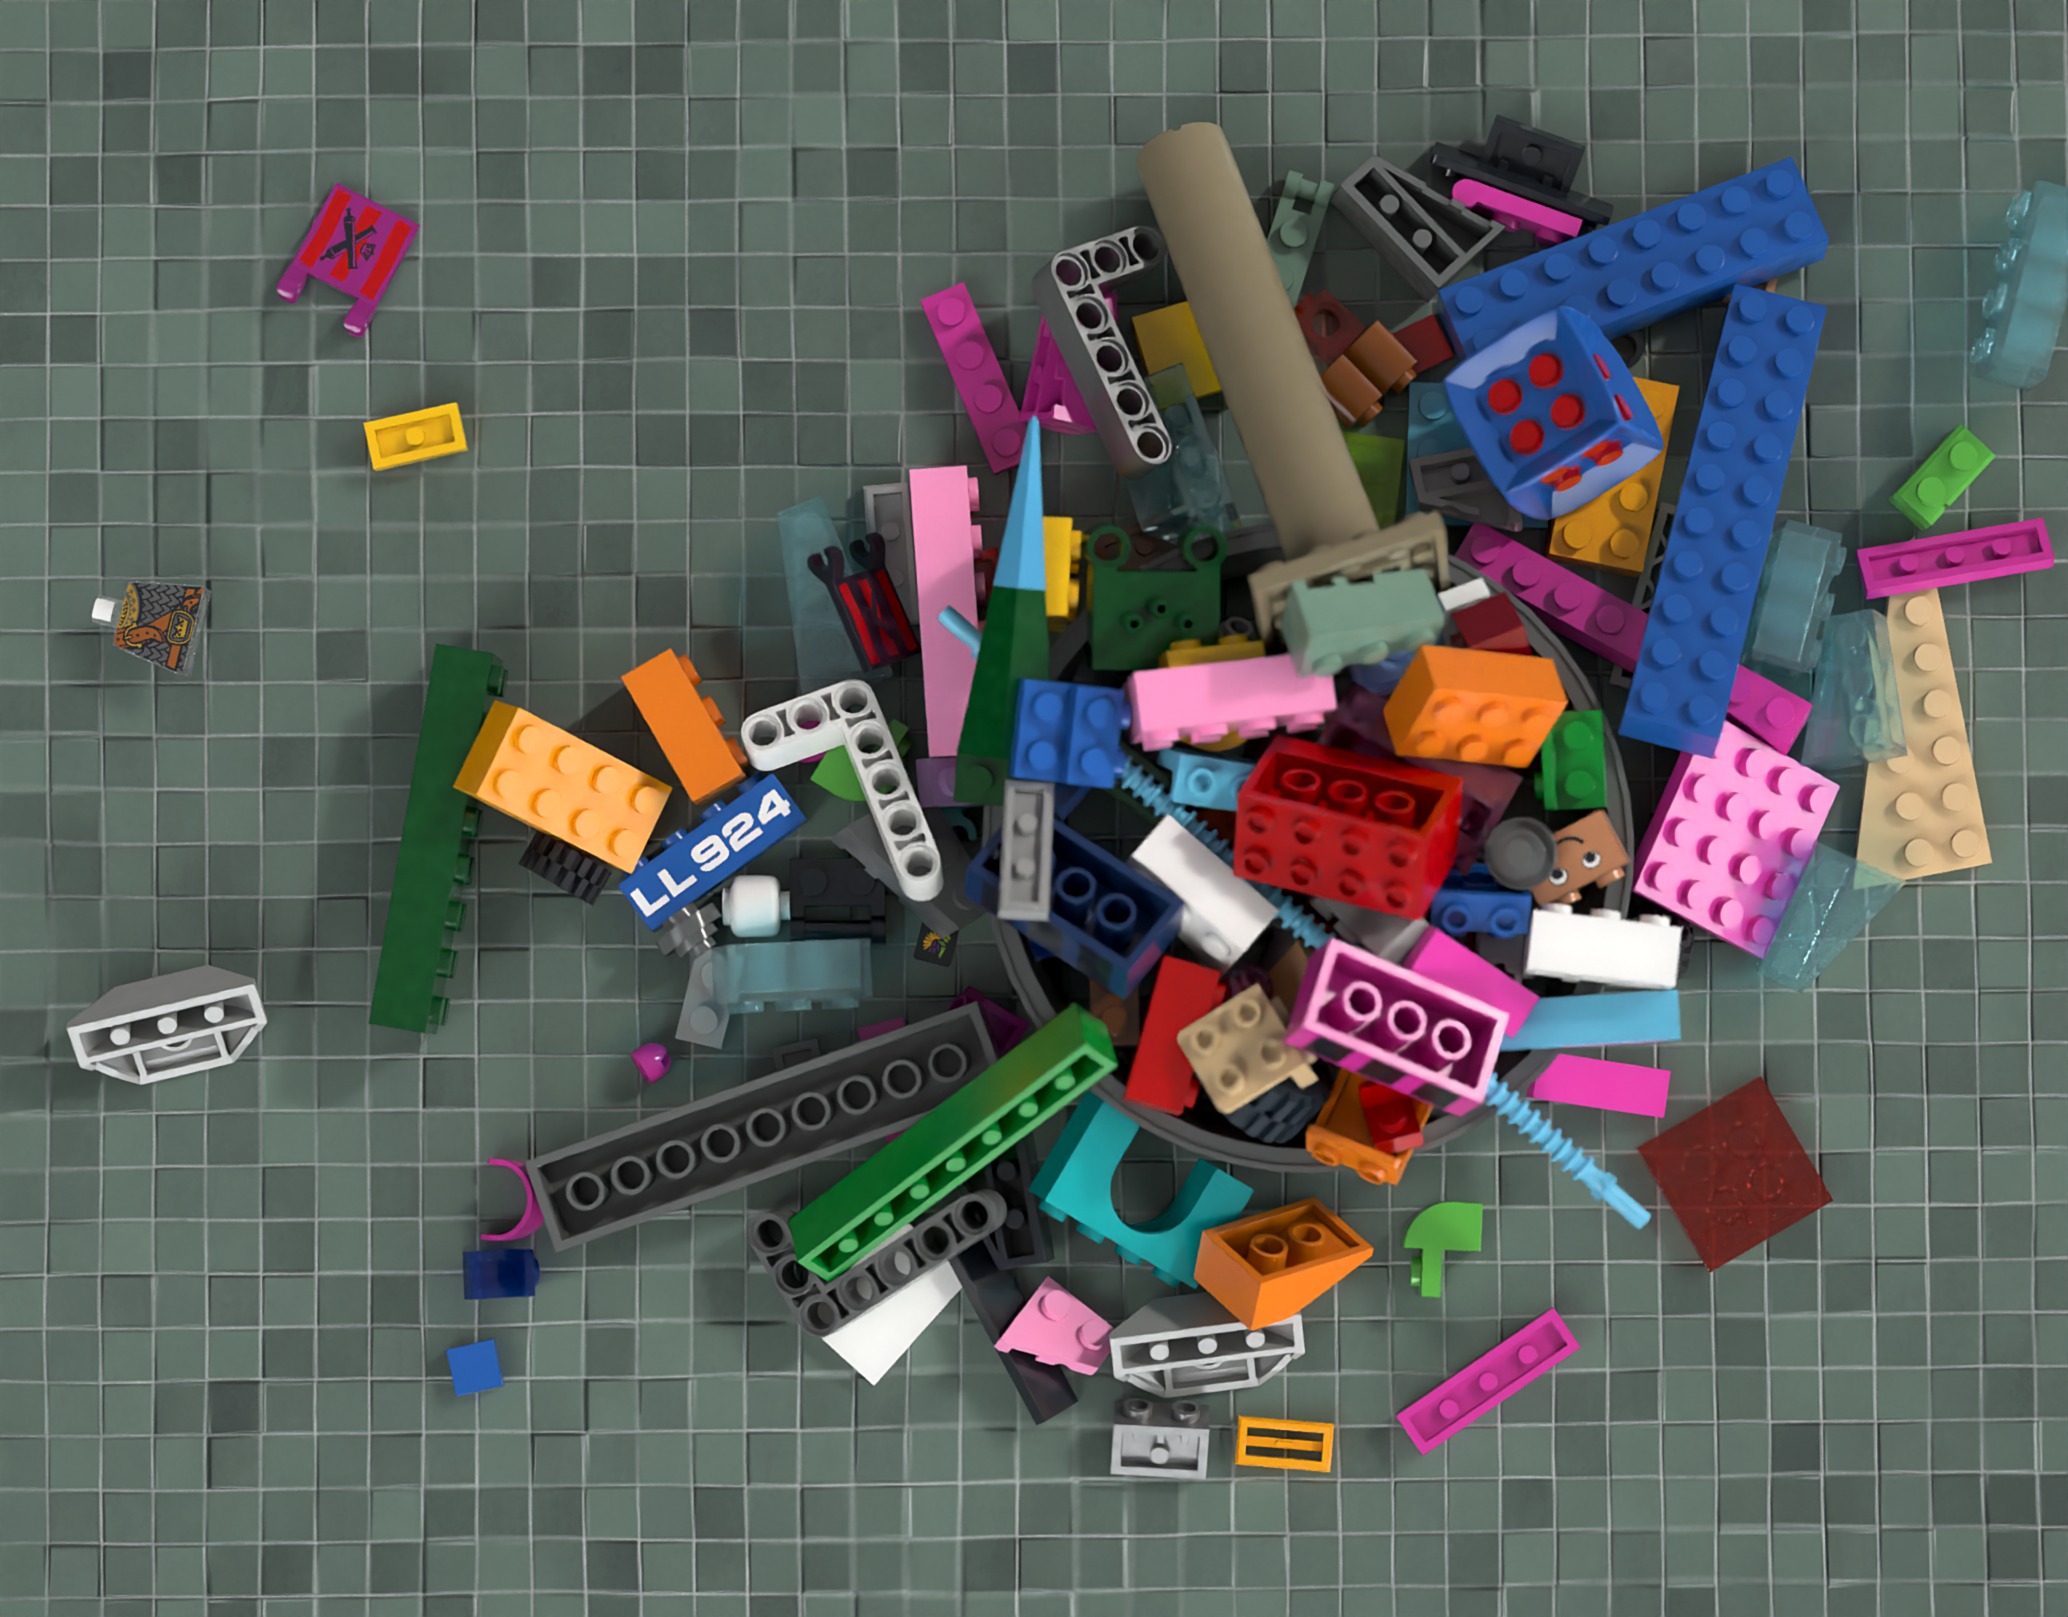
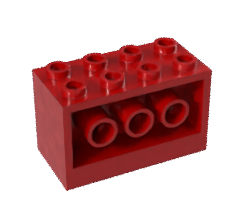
M1277 734L1238 793L1233 876L1421 921L1457 858L1463 778Z

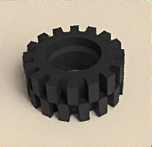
M538 830L518 863L592 906L612 874L592 860Z

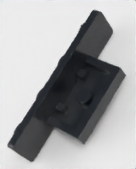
M1496 114L1481 157L1440 142L1435 143L1430 162L1438 165L1437 170L1447 176L1461 179L1466 175L1482 181V184L1507 193L1511 191L1527 197L1526 200L1551 209L1555 207L1571 213L1570 216L1582 219V224L1595 227L1598 223L1608 226L1612 216V204L1570 189L1586 146L1498 114Z

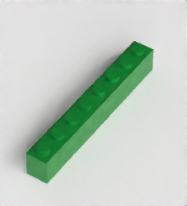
M1072 1004L789 1219L797 1262L826 1281L831 1282L1117 1067L1106 1024L1078 1004Z

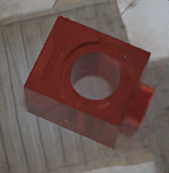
M1326 289L1317 297L1308 293L1294 308L1308 347L1329 367L1344 354L1367 328ZM1320 314L1330 315L1335 319L1338 330L1332 336H1320L1312 328V319Z

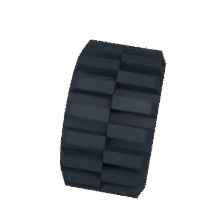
M1315 1056L1317 1060L1311 1063L1310 1067L1318 1080L1300 1089L1290 1075L1234 1111L1224 1114L1236 1127L1239 1126L1252 1137L1258 1136L1262 1141L1270 1143L1273 1140L1277 1143L1285 1142L1287 1139H1292L1330 1099V1091L1333 1089V1082L1329 1078L1331 1075L1330 1070L1323 1062V1058Z

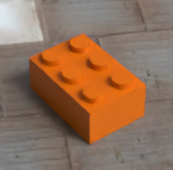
M1421 644L1384 707L1383 713L1397 755L1527 768L1568 702L1553 659Z
M670 648L621 676L691 800L698 807L748 779L743 768L750 765V762L734 736L726 740L721 733L719 727L726 724V721L710 695L702 699L695 686L703 681L686 654L678 657Z

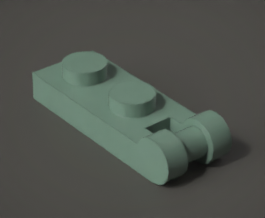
M1289 170L1267 243L1293 309H1295L1335 184L1321 180L1320 184L1302 179V173ZM1296 196L1314 202L1310 214L1292 209Z

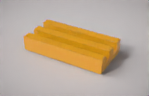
M1238 1415L1234 1464L1330 1472L1333 1423ZM1255 1427L1323 1433V1442L1247 1435V1428ZM1246 1445L1319 1451L1322 1452L1320 1461L1248 1455L1245 1453Z

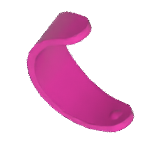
M488 1158L487 1163L507 1166L521 1177L527 1193V1206L522 1220L514 1229L502 1235L494 1233L480 1234V1239L511 1241L532 1234L542 1225L544 1217L525 1163L508 1159Z

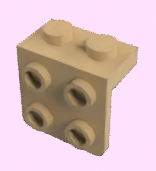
M1258 983L1186 1027L1178 1034V1043L1216 1107L1222 1113L1234 1111L1290 1075L1300 1089L1318 1080L1310 1067V1064L1317 1060L1315 1055L1283 1042L1287 1031L1286 1025L1289 1024L1291 1018L1286 1007L1278 996L1269 1000Z

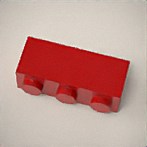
M1163 956L1158 968L1140 1033V1042L1136 1048L1122 1101L1176 1116L1182 1113L1184 1106L1193 1107L1200 1079L1192 1077L1194 1068L1178 1043L1177 1038L1180 1031L1221 1006L1226 989L1225 985L1218 984L1221 971Z

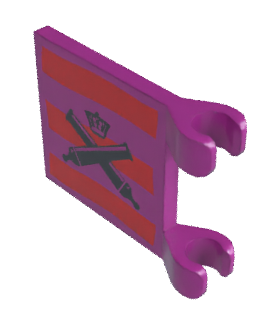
M335 183L292 264L277 285L279 297L289 303L294 304L297 302L310 275L357 299L344 320V326L349 334L358 338L363 337L377 306L416 237L420 225Z

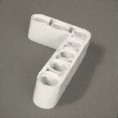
M857 679L845 680L756 712L744 721L741 735L746 757L750 764L759 770H774L845 745L902 890L906 896L917 901L930 900L939 894L944 883L939 852L880 706L869 684ZM859 704L865 706L858 713H847L845 711L851 705ZM814 720L820 722L814 729L806 730L800 728L806 721ZM762 737L775 738L771 744L766 746L755 744ZM875 744L881 746L879 751L872 754L861 752L867 745ZM884 785H895L898 787L895 792L887 795L877 792ZM904 825L915 828L908 835L900 836L893 833L896 828ZM920 866L932 869L929 874L922 877H915L909 874L914 868Z

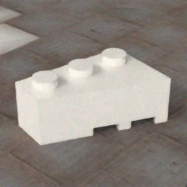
M1169 814L1125 863L1185 902L1181 931L1177 935L1205 967L1221 971L1219 979L1279 912L1275 906L1244 879L1233 876V870Z
M1551 903L1543 904L1542 911L1534 910L1530 914L1529 934H1526L1523 951L1522 979H1534L1535 974L1560 977L1563 982L1579 983V980L1607 983L1608 986L1652 990H1671L1675 987L1681 927L1669 926V918L1641 915L1640 923L1620 920V912L1602 909L1591 910V917L1571 914V906Z

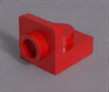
M1372 1079L1358 1084L1363 1117L1375 1150L1391 1154L1424 1145L1422 1131L1410 1095Z

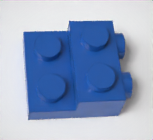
M1020 678L1008 776L1113 788L1114 778H1121L1123 776L1126 764L1125 751L1118 749L1120 729L1126 730L1131 720V703L1129 700H1124L1125 691L1111 687Z
M1455 862L1428 907L1429 925L1446 936L1452 937L1464 936L1467 934V931L1487 932V935L1498 939H1511L1516 937V934H1529L1530 889H1511L1499 883L1490 873L1487 864Z

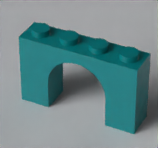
M1087 1090L1028 1190L1043 1199L1038 1208L1059 1221L1063 1222L1068 1214L1080 1221L1076 1230L1095 1242L1101 1244L1106 1236L1118 1243L1114 1252L1136 1266H1139L1142 1259H1145L1155 1265L1151 1274L1176 1288L1181 1280L1196 1289L1199 1283L1193 1277L1202 1231L1236 1221L1254 1190L1199 1157L1176 1198L1162 1214L1141 1223L1122 1222L1112 1206L1110 1185L1114 1170L1140 1125L1115 1110L1105 1100Z

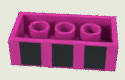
M1331 938L1311 954L1283 1042L1461 1117L1483 1102L1509 1014Z

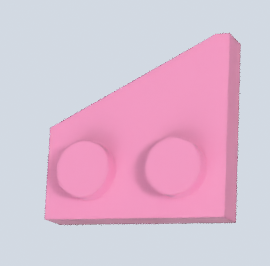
M1047 1276L994 1347L1006 1353L1011 1349L1035 1354L1036 1361L1051 1365L1063 1364L1070 1370L1093 1375L1111 1352L1109 1333L1115 1328Z

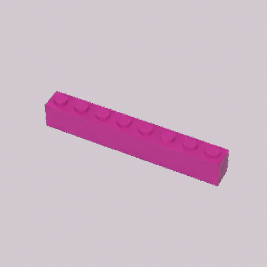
M1479 523L1472 525L1454 557L1464 561L1499 583L1527 606L1545 626L1633 674L1648 617L1647 613L1487 525ZM1739 664L1725 721L1773 747L1786 757L1806 723L1813 704Z

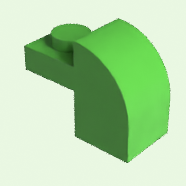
M893 718L888 725V729L902 761L913 742L906 739L910 729ZM845 745L828 750L810 780L844 801L858 804L867 803ZM876 745L871 754L879 751L881 746ZM884 785L877 792L887 795L893 792L897 786Z
M1463 1201L1432 1203L1419 1210L1407 1223L1402 1235L1401 1247L1419 1249V1257H1411L1409 1275L1410 1286H1418L1417 1295L1420 1297L1440 1298L1442 1250L1481 1251L1483 1203Z

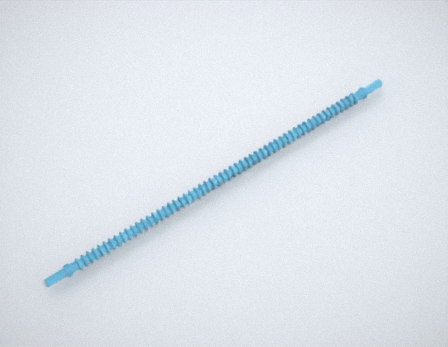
M949 605L937 620L973 651L971 656L977 660L983 633ZM1131 755L1127 756L1125 770L1120 778L1123 781L1122 788H1132L1134 790L1132 797L1137 798L1141 796L1145 800L1143 803L1145 808L1150 805L1154 807L1155 817L1160 815L1166 817L1169 814L1233 870L1234 850L1232 851L1227 847L1229 840L1224 839L1220 841L1217 838V830L1210 832L1206 829L1207 821L1204 820L1200 823L1195 819L1197 812L1193 811L1189 814L1185 810L1186 804H1178L1170 800L1169 795L1163 791L1165 785L1163 783L1158 786L1154 784V775L1145 776L1142 773L1143 765L1133 766L1131 763L1133 757ZM1242 878L1279 910L1273 919L1280 917L1284 921L1282 924L1284 929L1289 926L1294 929V938L1302 936L1305 939L1304 947L1312 945L1317 950L1331 938L1335 939V932L1327 934L1324 931V923L1317 925L1313 922L1314 914L1311 913L1307 916L1302 912L1304 909L1302 904L1297 907L1293 905L1292 895L1283 896L1281 894L1282 887L1277 886L1274 888L1269 884ZM1491 1073L1485 1092L1487 1097L1486 1105L1495 1104L1498 1107L1497 1115L1507 1114L1509 1117L1507 1123L1509 1125L1515 1122L1520 1126L1518 1129L1519 1134L1529 1133V1142H1539L1541 1144V1153L1549 1151L1552 1154L1550 1158L1552 1162L1557 1160L1562 1162V1171L1569 1169L1574 1173L1572 1180L1581 1179L1597 1201L1604 1199L1638 1230L1641 1229L1649 1220L1651 1214L1615 1184L1617 1178L1611 1173H1604L1601 1169L1595 1167L1592 1164L1594 1161L1592 1156L1587 1159L1582 1156V1147L1574 1149L1571 1146L1572 1138L1562 1139L1560 1136L1562 1130L1560 1128L1552 1130L1549 1127L1551 1124L1550 1119L1540 1120L1539 1110L1530 1111L1528 1109V1100L1520 1102L1517 1099L1518 1091L1508 1092L1506 1089L1508 1083L1505 1081L1501 1084L1495 1080L1497 1073Z

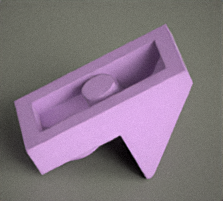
M957 757L916 760L920 808L985 805L953 802Z

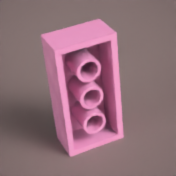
M1290 654L1135 672L1122 686V690L1125 691L1124 700H1129L1131 703V720L1127 728L1129 744L1143 743V750L1169 748L1173 746L1172 742L1186 737H1191L1193 745L1214 743L1221 740L1220 736L1239 731L1240 739L1258 738L1269 735L1268 730L1276 729L1279 726H1287L1288 733L1312 731L1317 729L1316 725L1324 723V718L1337 708L1332 675L1316 677L1314 674L1299 678Z

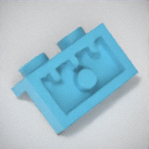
M1178 747L1160 749L1157 761L1158 765L1173 771L1169 795L1170 800L1176 803L1236 812L1238 793L1259 763L1249 758Z

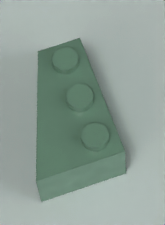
M1426 569L1373 573L1369 577L1370 583L1348 585L1345 576L1334 577L1329 580L1330 587L1313 589L1307 588L1305 580L1291 582L1280 629L1299 678L1314 674L1316 677L1330 676L1344 666L1359 662L1364 665L1375 664L1387 658L1389 654L1405 650L1416 653L1421 644L1433 646L1435 642H1438L1445 618Z

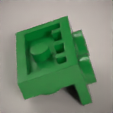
M1603 710L1561 712L1537 751L1542 752L1543 771L1535 772L1536 800L1544 801L1545 810L1608 807Z

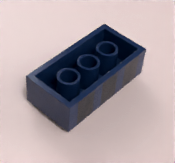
M1053 818L1048 921L1000 919L1125 1000L1181 931L1185 902ZM1003 825L968 865L965 884V896L997 917L999 913Z

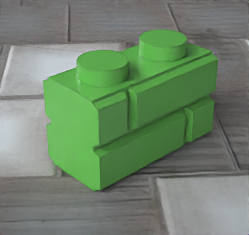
M1960 424L1946 435L1888 500L1923 531L1932 526L1944 513V509L1957 499L1994 459L1995 455L1968 429Z

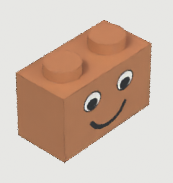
M1599 810L1553 834L1558 846V863L1552 875L1546 881L1530 889L1540 907L1545 903L1568 906L1581 899L1578 889L1594 881L1600 889L1625 876L1621 867L1631 863L1604 810Z

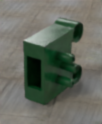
M1105 522L1096 523L1087 528L1082 536L1081 547L1083 554L1088 560V667L1092 670H1159L1158 658L1166 651H1171L1170 644L1199 640L1200 648L1219 646L1220 564L1225 559L1228 549L1226 538L1221 531L1209 524L1200 522L1190 524L1183 529L1178 538V551L1183 560L1190 564V568H1118L1125 563L1131 549L1129 538L1125 532ZM1113 533L1118 543L1117 550L1109 558H1098L1094 552L1095 540L1101 534ZM1209 533L1214 541L1213 551L1206 558H1195L1191 551L1192 541L1199 534Z

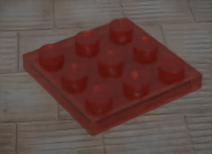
M1761 1076L1754 1078L1636 1147L1637 1152L1708 1272H1712L1833 1201Z

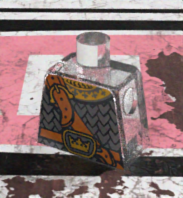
M129 581L123 600L98 595L93 608L92 622L116 628L112 646L182 677L191 679L212 591L198 585Z

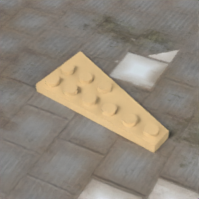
M1937 588L1886 597L1880 645L1881 656L1878 680L1875 684V704L1872 725H1870L1861 797L1862 807L1859 830H1857L1856 855L1850 890L1992 863Z

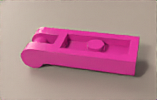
M1470 179L1458 181L1448 197L1449 200L1454 198L1466 205L1465 208L1469 211L1490 217L1504 225L1505 228L1503 230L1517 232L1518 228L1534 233L1536 234V241L1549 247L1577 238L1583 221L1582 219Z

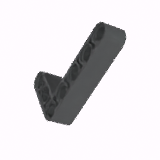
M1138 225L1061 251L1035 273L1031 284L1033 295L1114 467L1119 474L1130 480L1142 479L1166 461L1171 454L1172 444L1102 293L1138 281L1164 259L1167 246L1160 231L1149 225ZM1057 276H1059L1065 284H1063ZM1077 318L1082 321V323L1084 324V326H1082V325L1079 323V321L1077 320ZM1098 362H1100L1103 365L1105 370L1100 367ZM1118 404L1122 406L1125 413L1121 411V409L1118 407ZM1138 447L1143 450L1145 456L1141 454Z
M981 1189L963 1196L831 1282L826 1281L809 1269H807L808 1280L806 1284L800 1282L795 1277L794 1264L797 1259L788 1221L797 1214L795 1211L789 1208H777L756 1216L748 1228V1239L803 1330L813 1337H825L846 1328L997 1230L1006 1219L1007 1206L1004 1198L998 1192L991 1189ZM974 1201L982 1203L987 1209L988 1219L985 1225L978 1223L972 1216L971 1212ZM771 1220L778 1222L782 1227L783 1239L781 1243L774 1241L769 1234ZM936 1226L943 1228L948 1234L949 1245L946 1250L939 1248L934 1242L933 1231ZM898 1251L904 1253L909 1258L910 1271L908 1275L901 1273L895 1265V1256ZM859 1277L867 1279L872 1287V1295L869 1300L863 1298L858 1293L857 1280ZM821 1301L827 1303L833 1310L834 1319L832 1324L824 1323L819 1318L818 1306Z

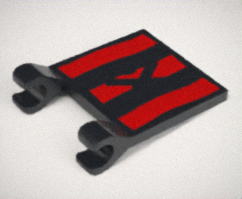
M872 532L865 536L870 547L869 552L865 549L864 542L861 539L855 540L849 545L852 558L866 571L844 578V556L840 548L834 545L824 549L828 565L823 562L820 553L810 555L807 560L810 571L827 586L864 673L922 652L885 566V542L881 534L877 532Z

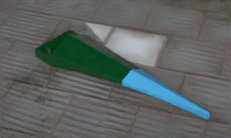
M1033 416L1029 421L957 747L953 802L1004 807L1005 779L1046 781L1008 776L1019 679L1051 681L1039 421L1036 416Z

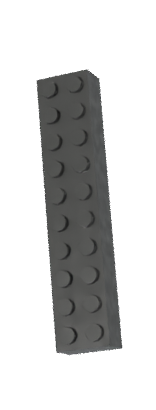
M979 1000L527 1160L524 1163L555 1252L557 1253L908 1129L1002 1057L983 1003Z

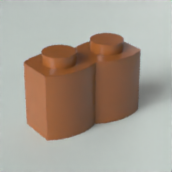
M1377 320L1320 378L1335 415L1348 428H1352L1357 422L1364 428L1384 409L1378 401L1392 389L1398 395L1418 376L1412 368L1419 361Z

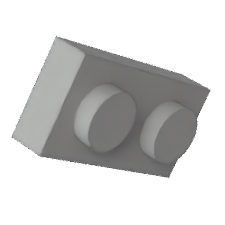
M710 949L694 960L675 1036L676 1039L723 1049L745 957Z

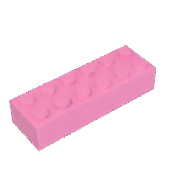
M967 466L910 469L929 758L957 757V747L977 660L971 656L973 651L937 619L950 605L981 633L984 630L985 620L978 621L977 606L986 605L984 572L974 573V559L983 558L981 525H971L970 512L980 511L977 477L968 478Z

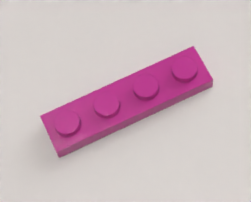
M964 282L920 300L994 476L1019 466L1027 429L1024 423L1019 422V410Z
M2037 518L1859 549L1856 551L1855 560L1865 598L1868 600L2052 568L2055 557L2044 519Z
M1551 1307L1399 1411L1395 1416L1417 1449L1424 1456L1581 1347L1556 1310Z

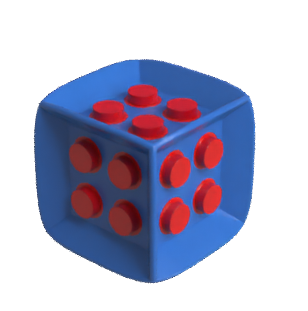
M1569 306L1554 307L1521 322L1465 358L1443 379V387L1452 412L1486 475L1511 507L1535 520H1550L1578 509L1641 470L1664 449L1662 436L1656 420L1621 356L1594 321Z

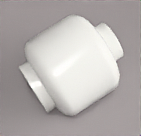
M773 875L736 876L732 880L730 887H723V925H731V930L737 937H773L777 935L781 927V920H790V891H781L780 882Z

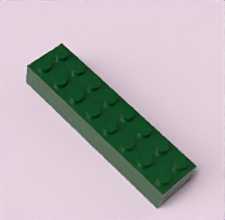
M436 643L368 1024L425 1034H437L438 1026H445L447 1023L450 998L443 997L446 978L454 979L459 955L458 951L451 950L454 932L463 931L467 912V904L461 903L460 898L463 884L470 885L472 882L475 867V857L468 855L471 837L479 838L483 822V810L477 808L478 799L454 788L453 785L496 697L504 698L506 692L508 670L504 669L502 660L493 653Z

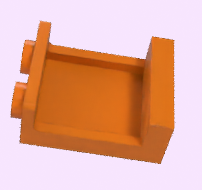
M1341 1067L1333 1089L1330 1091V1099L1324 1104L1315 1125L1310 1124L1306 1132L1307 1150L1311 1151L1313 1157L1322 1163L1331 1166H1337L1341 1163L1357 1170L1358 1175L1369 1182L1383 1184L1385 1181L1397 1186L1414 1148L1391 1154H1385L1373 1148L1363 1117L1358 1084L1362 1081L1370 1080V1078ZM1410 1096L1422 1131L1433 1105Z

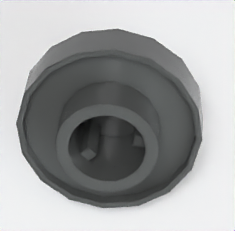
M1516 817L1502 822L1492 831L1486 843L1485 860L1490 873L1499 883L1511 889H1530L1541 885L1552 875L1558 863V846L1554 835L1544 824L1532 818Z
M692 902L663 922L662 926L667 933L655 944L665 957L676 952L680 958L689 954L695 960L717 944L712 936L719 931L715 923L722 915L713 903L698 910Z

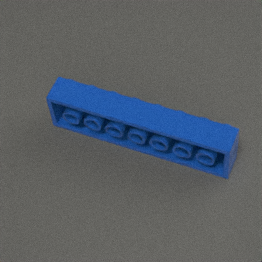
M1789 157L1438 290L1437 311L1459 363L1528 318L1545 310L1563 305L1578 310L1594 321L1601 329L1603 335L1610 341L1731 295L1734 283L1752 287L1821 261L1825 257L1829 237L1794 159Z

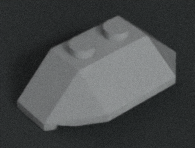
M205 965L116 986L67 1023V1031L80 1068L91 1071L96 1069L111 1077L142 1085L234 1063L251 1043L258 1031H261L267 1024V1015L254 978Z
M1209 1292L1151 1299L1109 1333L1114 1378L1123 1382L1127 1380L1140 1389L1163 1398L1260 1386L1281 1371L1292 1359H1297L1305 1353L1301 1311L1287 1320L1251 1331Z

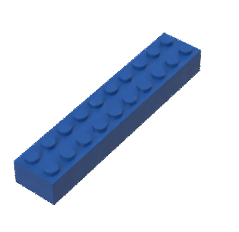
M1734 283L1618 731L1619 735L1711 759L1714 756L1721 737L1827 306Z

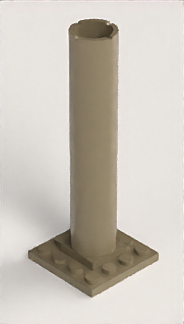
M1193 122L1181 125V128L1177 131L1169 129L1157 135L1146 143L1137 154V171L1288 562L1285 564L1283 562L1267 564L1260 568L1256 574L1249 576L1259 639L1263 641L1265 657L1290 654L1281 632L1280 624L1291 582L1305 580L1308 589L1330 587L1329 580L1331 578L1345 576L1348 585L1370 583L1369 577L1373 573L1425 568L1436 597L1439 593L1450 590L1445 527L1438 511L1427 515L1424 513L1409 515L1403 518L1398 525L1380 531L1223 130L1220 126L1210 122Z

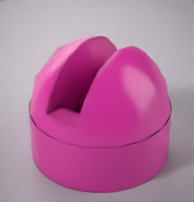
M650 1042L644 1044L630 1053L639 1072L650 1085L663 1078L669 1072L672 1063L670 1055L666 1054L665 1046Z

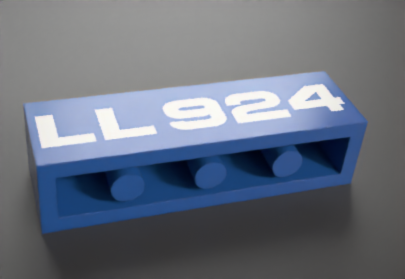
M758 772L737 788L742 795L726 806L722 800L718 801L699 816L703 823L689 834L684 828L678 830L660 844L665 850L663 853L650 862L645 856L641 857L632 874L625 871L622 872L626 879L618 886L651 932H657L663 927V922L677 911L692 902L694 904L808 822L773 772L766 778L761 772Z

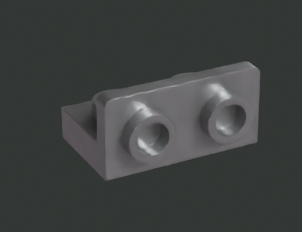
M1143 1398L1114 1401L1110 1474L1206 1479L1210 1432L1209 1406L1198 1405L1188 1400H1181L1175 1403L1150 1402Z

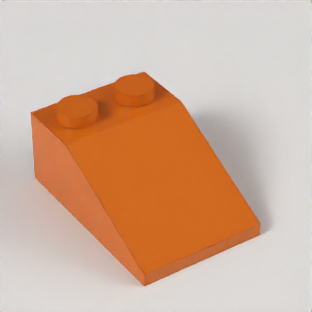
M1311 1197L1202 1231L1193 1278L1248 1329L1253 1331L1291 1318L1370 1258L1374 1248L1316 1197Z

